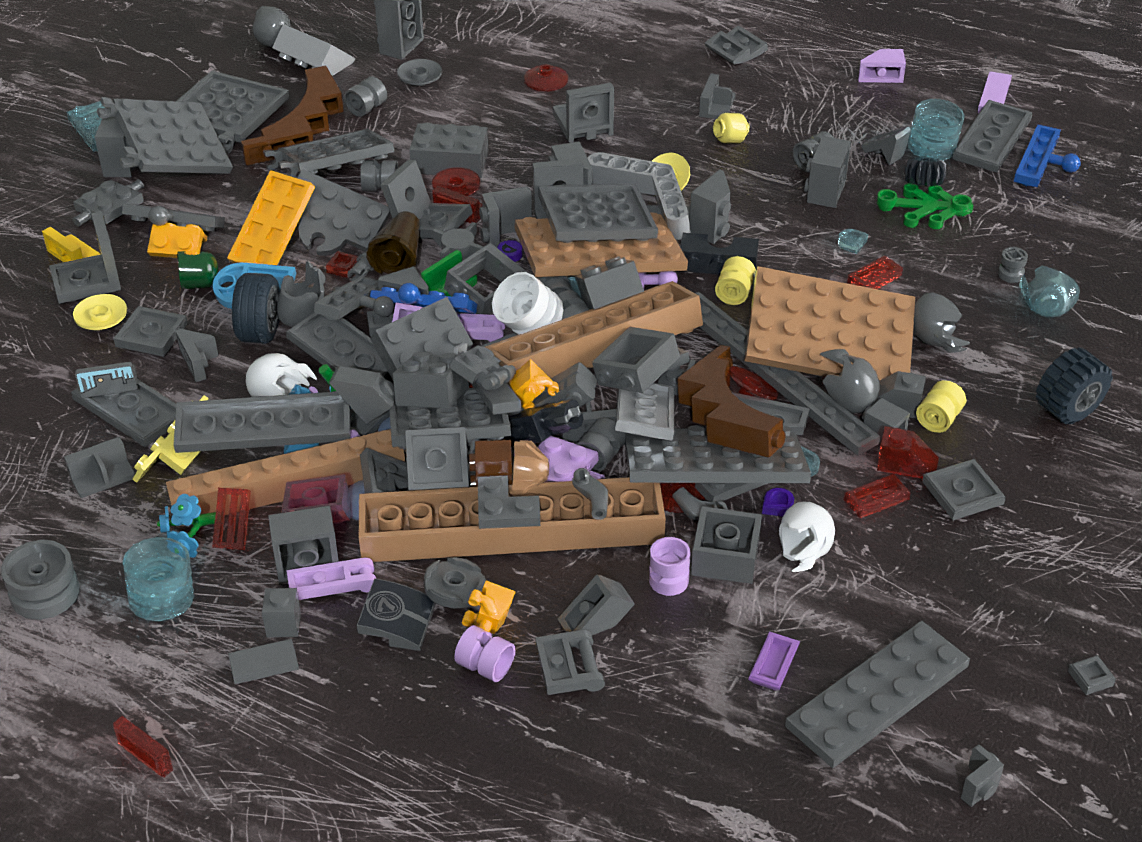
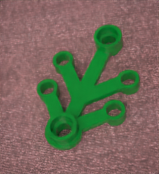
M905 184L903 196L906 198H897V193L889 189L881 190L877 195V205L882 211H891L893 207L919 208L904 215L903 224L910 228L918 226L919 219L936 210L944 211L929 216L928 226L932 229H941L945 220L955 215L965 216L973 211L972 199L969 196L962 194L952 196L945 192L941 186L936 185L929 186L928 193H925L915 184Z

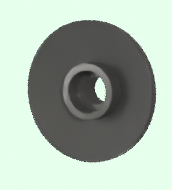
M414 59L400 65L397 75L401 81L407 84L423 86L438 80L442 75V68L437 62L432 60Z

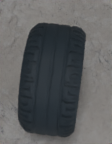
M244 273L236 282L232 299V325L235 336L242 342L266 344L275 337L280 321L277 316L280 288L278 281L271 274Z

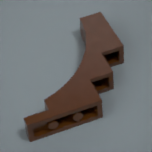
M326 65L305 70L307 90L302 101L292 112L274 124L261 129V137L241 141L246 166L274 160L273 156L265 157L263 154L264 150H278V148L313 141V134L329 131L328 115L344 111L342 93Z
M720 345L678 377L679 403L692 406L693 422L707 425V441L709 443L769 458L784 445L783 419L760 412L746 405L729 389L730 372L733 366L731 350L729 346Z

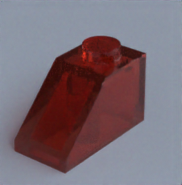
M884 427L877 471L923 479L924 474L937 470L939 457L914 431Z

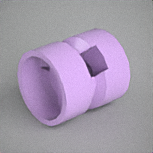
M664 537L653 543L650 549L649 582L652 589L657 593L673 596L682 593L689 584L690 548L686 542L675 537Z
M471 626L463 633L457 644L454 655L455 662L471 671L478 669V673L481 676L494 682H499L512 665L515 656V646L513 643L498 636L492 638L490 632L480 627Z

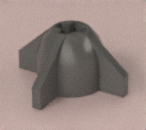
M472 222L466 229H452L447 232L436 228L433 229V239L442 249L440 260L458 250L462 253L463 261L482 249L483 246L474 243L477 224Z

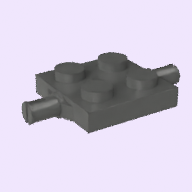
M137 179L130 185L124 186L109 180L103 182L91 192L84 193L82 197L73 202L75 210L81 212V214L73 218V222L76 226L80 227L85 222L92 220L91 213L101 211L105 224H108L122 215L123 204L139 205L144 202L142 193L138 192L144 188L142 181Z

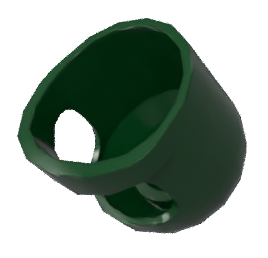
M177 251L181 289L209 288L213 286V280L218 273V263L214 255L203 251L197 255H187L186 251Z

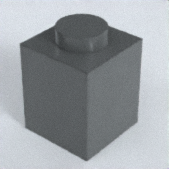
M881 398L873 406L866 408L862 420L864 424L880 436V443L891 448L907 433L910 413Z
M297 588L265 589L262 616L266 637H298L301 610Z

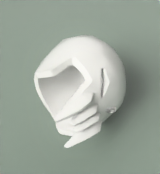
M271 353L257 358L249 366L246 373V386L252 397L288 395L295 384L301 386L302 383L310 386L307 378L309 376L315 380L317 378L306 364H298L285 354Z
M798 502L791 506L785 512L779 527L783 556L791 561L800 560L801 562L798 567L791 570L792 572L811 569L815 560L827 554L834 542L835 527L831 515L823 507L812 502Z

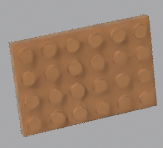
M650 212L658 228V236L646 241L636 239H624L623 241L598 240L597 242L574 240L570 243L556 241L547 218L525 217L515 220V231L535 277L580 275L581 269L592 265L596 267L606 266V260L617 256L634 261L638 273L685 271L688 266V260L661 214Z
M758 266L755 274L744 361L824 377L828 374L839 376L843 365L820 356V353L834 349H845L849 355L867 360L875 369L879 380L897 371L910 373L915 297Z

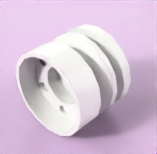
M518 272L508 276L498 286L492 301V309L496 318L518 335L562 320L564 311L563 303L559 296L534 275L527 272Z

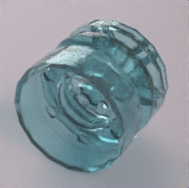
M927 99L921 101L915 109L913 125L911 126L907 142L909 149L921 158L925 157L942 161L951 158L957 148L965 115L963 110L947 100Z
M155 537L134 544L125 553L122 563L128 603L136 616L146 620L163 621L183 614L192 605L194 590L188 549L181 542L171 538Z

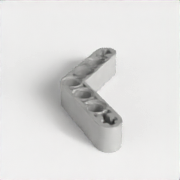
M601 152L588 156L592 167L593 184H636L640 193L656 196L662 217L676 240L682 239L683 232L691 233L688 210L671 165Z

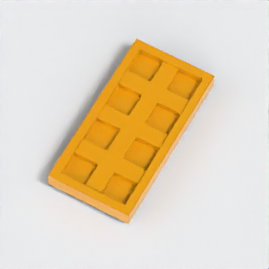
M270 170L227 259L232 263L246 262L278 265L315 186L311 182Z

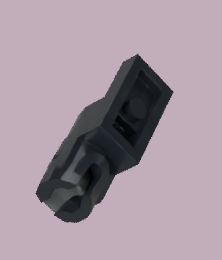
M566 400L527 408L517 415L508 416L511 436H504L501 440H511V447L514 446L515 442H520V440L532 441L533 443L543 442L551 435L578 429L582 426L583 414H581L576 400Z

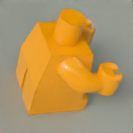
M531 359L516 371V374L510 381L514 393L521 400V407L523 409L535 407L532 401L544 391L545 387L548 388V394L551 396L555 395V391L559 392L558 383L553 382Z
M485 581L482 592L476 589L473 590L468 604L471 606H480L478 614L470 610L466 611L462 625L466 627L475 625L495 634L505 622L515 591Z

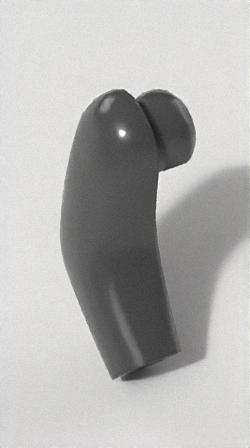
M579 468L575 470L572 484L591 502L592 517L597 520L606 518L608 509L607 488L597 479L593 478L587 469Z
M684 487L672 495L685 515L694 520H699L702 506L727 510L725 502L720 500L715 502L698 500Z

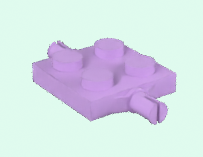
M553 436L548 437L538 446V449L549 459L548 480L544 483L572 481L573 473L579 468L587 469L595 479H605L604 474L591 471L599 461L597 451Z

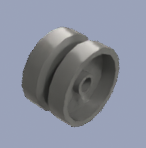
M51 540L27 542L10 552L5 557L1 566V577L5 588L8 590L11 606L17 614L27 619L42 620L55 617L65 612L74 604L79 594V582L73 569L71 555L66 547L58 542Z

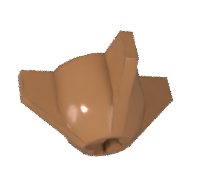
M520 440V442H515L511 491L512 493L524 494L539 483H544L548 480L549 459L532 441Z

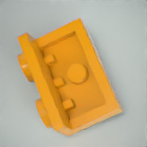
M168 222L162 226L152 224L147 253L150 256L177 258V251H186L187 255L200 254L202 242H207V236L199 226L187 224L186 227L176 226Z

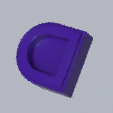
M783 488L770 489L764 497L762 514L783 517L785 512L794 505L793 494Z

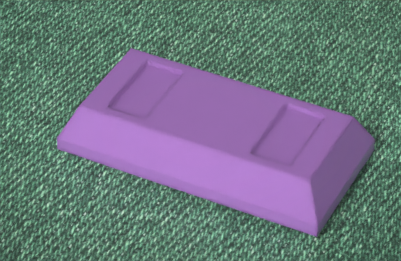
M769 632L748 680L769 689L780 690L800 641Z

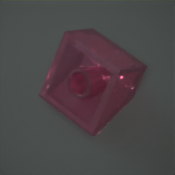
M345 474L286 482L281 513L330 506L333 524L350 520L352 504Z

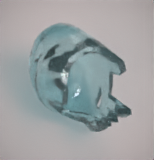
M1046 266L1035 269L1036 278L1029 284L1025 276H1022L1019 288L1029 308L1045 318H1056L1066 314L1074 307L1080 295L1079 286L1073 278L1061 271Z

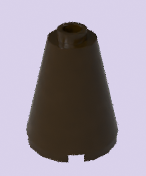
M408 211L398 213L371 239L367 247L366 258L376 272L391 274L413 266L415 267L420 222L416 215Z

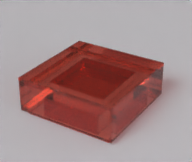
M337 251L327 263L326 272L348 278L347 273L356 264L358 256Z

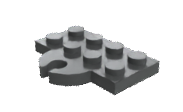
M302 169L297 177L298 179L311 182L315 186L299 219L298 230L300 241L308 251L312 248L311 242L314 238L322 237L325 239L324 243L317 247V255H332L340 251L346 243L366 251L371 239L383 229L391 215L388 206Z

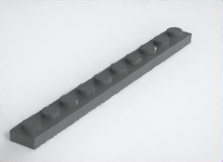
M700 292L695 293L700 297L703 325L699 327L719 344L729 346L731 353L794 405L810 408L809 417L857 456L879 444L880 436L847 409L837 404L827 393L800 372L744 361L748 331Z

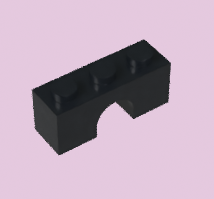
M683 232L680 248L688 260L687 270L684 272L720 275L725 261L736 256L750 260L756 269L759 239L733 237V242L730 246L716 248L708 243L707 234Z

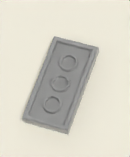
M653 383L644 393L618 389L615 431L672 441L674 435V387Z

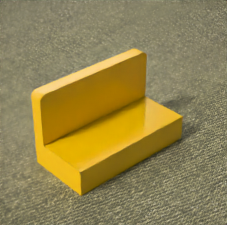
M52 227L42 231L47 251L62 262L100 255L99 252L72 234L65 237Z

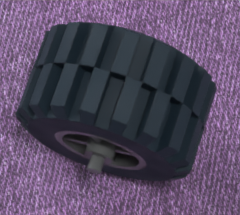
M1081 347L1077 349L1072 348L1068 352L1061 354L1047 368L1039 381L1036 390V400L1064 424H1074L1090 415L1103 401L1111 386L1112 370L1087 350Z

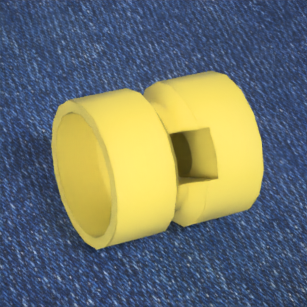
M736 256L725 261L715 286L716 295L721 301L730 305H738L745 302L756 271L750 260Z
M942 380L937 382L917 408L916 415L920 424L932 432L941 433L946 431L966 404L964 391L951 381Z

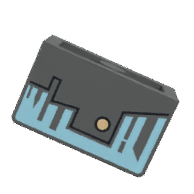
M131 362L75 370L81 398L137 390L135 364Z

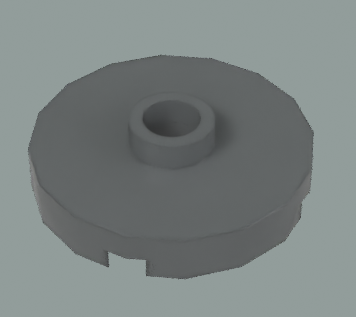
M451 557L441 563L440 560L435 561L426 569L423 586L426 595L433 602L449 608H466L471 606L468 604L472 591L476 589L482 592L486 579L481 574V569L467 559Z

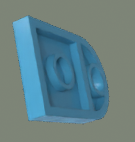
M246 262L233 263L217 273L213 280V290L218 302L224 307L232 309L234 288L238 278L244 273L271 274L278 281L279 288H281L284 276L290 275L295 280L297 273L295 267ZM225 282H233L229 287H221Z

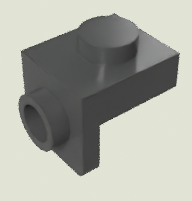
M979 744L972 749L969 768L973 773L966 777L961 799L970 807L981 799L984 801L988 800L995 793L1004 764L999 761L996 755L988 752Z

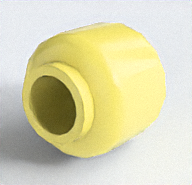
M722 113L714 122L713 132L721 143H741L749 133V124L744 115L740 113Z

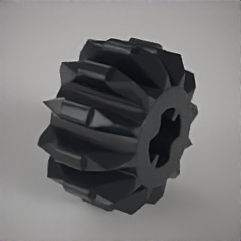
M925 157L910 158L905 167V181L917 185L939 186L943 184L946 177V163L939 159Z

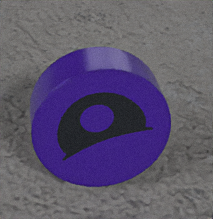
M503 241L497 247L514 262L519 261L523 256L522 245L517 241Z

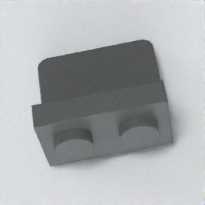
M520 187L481 194L482 207L479 209L482 221V228H480L481 240L483 243H487V245L492 243L497 248L500 244L501 234L516 232L515 220L532 217L531 190L529 187Z

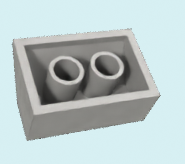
M284 24L272 47L280 52L279 57L290 62L293 58L296 60L295 64L307 69L308 65L312 68L326 65L332 76L354 63L356 59L327 42Z

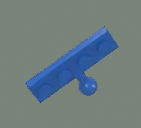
M1038 124L1015 173L1014 182L1025 186L1038 187L1048 163L1060 165L1064 171L1072 173L1079 169L1081 164L1080 158L1072 153L1065 156L1052 154L1061 130Z
M412 283L403 284L398 292L394 288L382 287L381 291L371 290L370 297L375 299L380 296L391 298L394 307L396 303L424 308L448 297L456 313L476 314L477 303L470 300L467 294L453 293V297L445 296L442 292L429 291V295L421 294L417 286Z

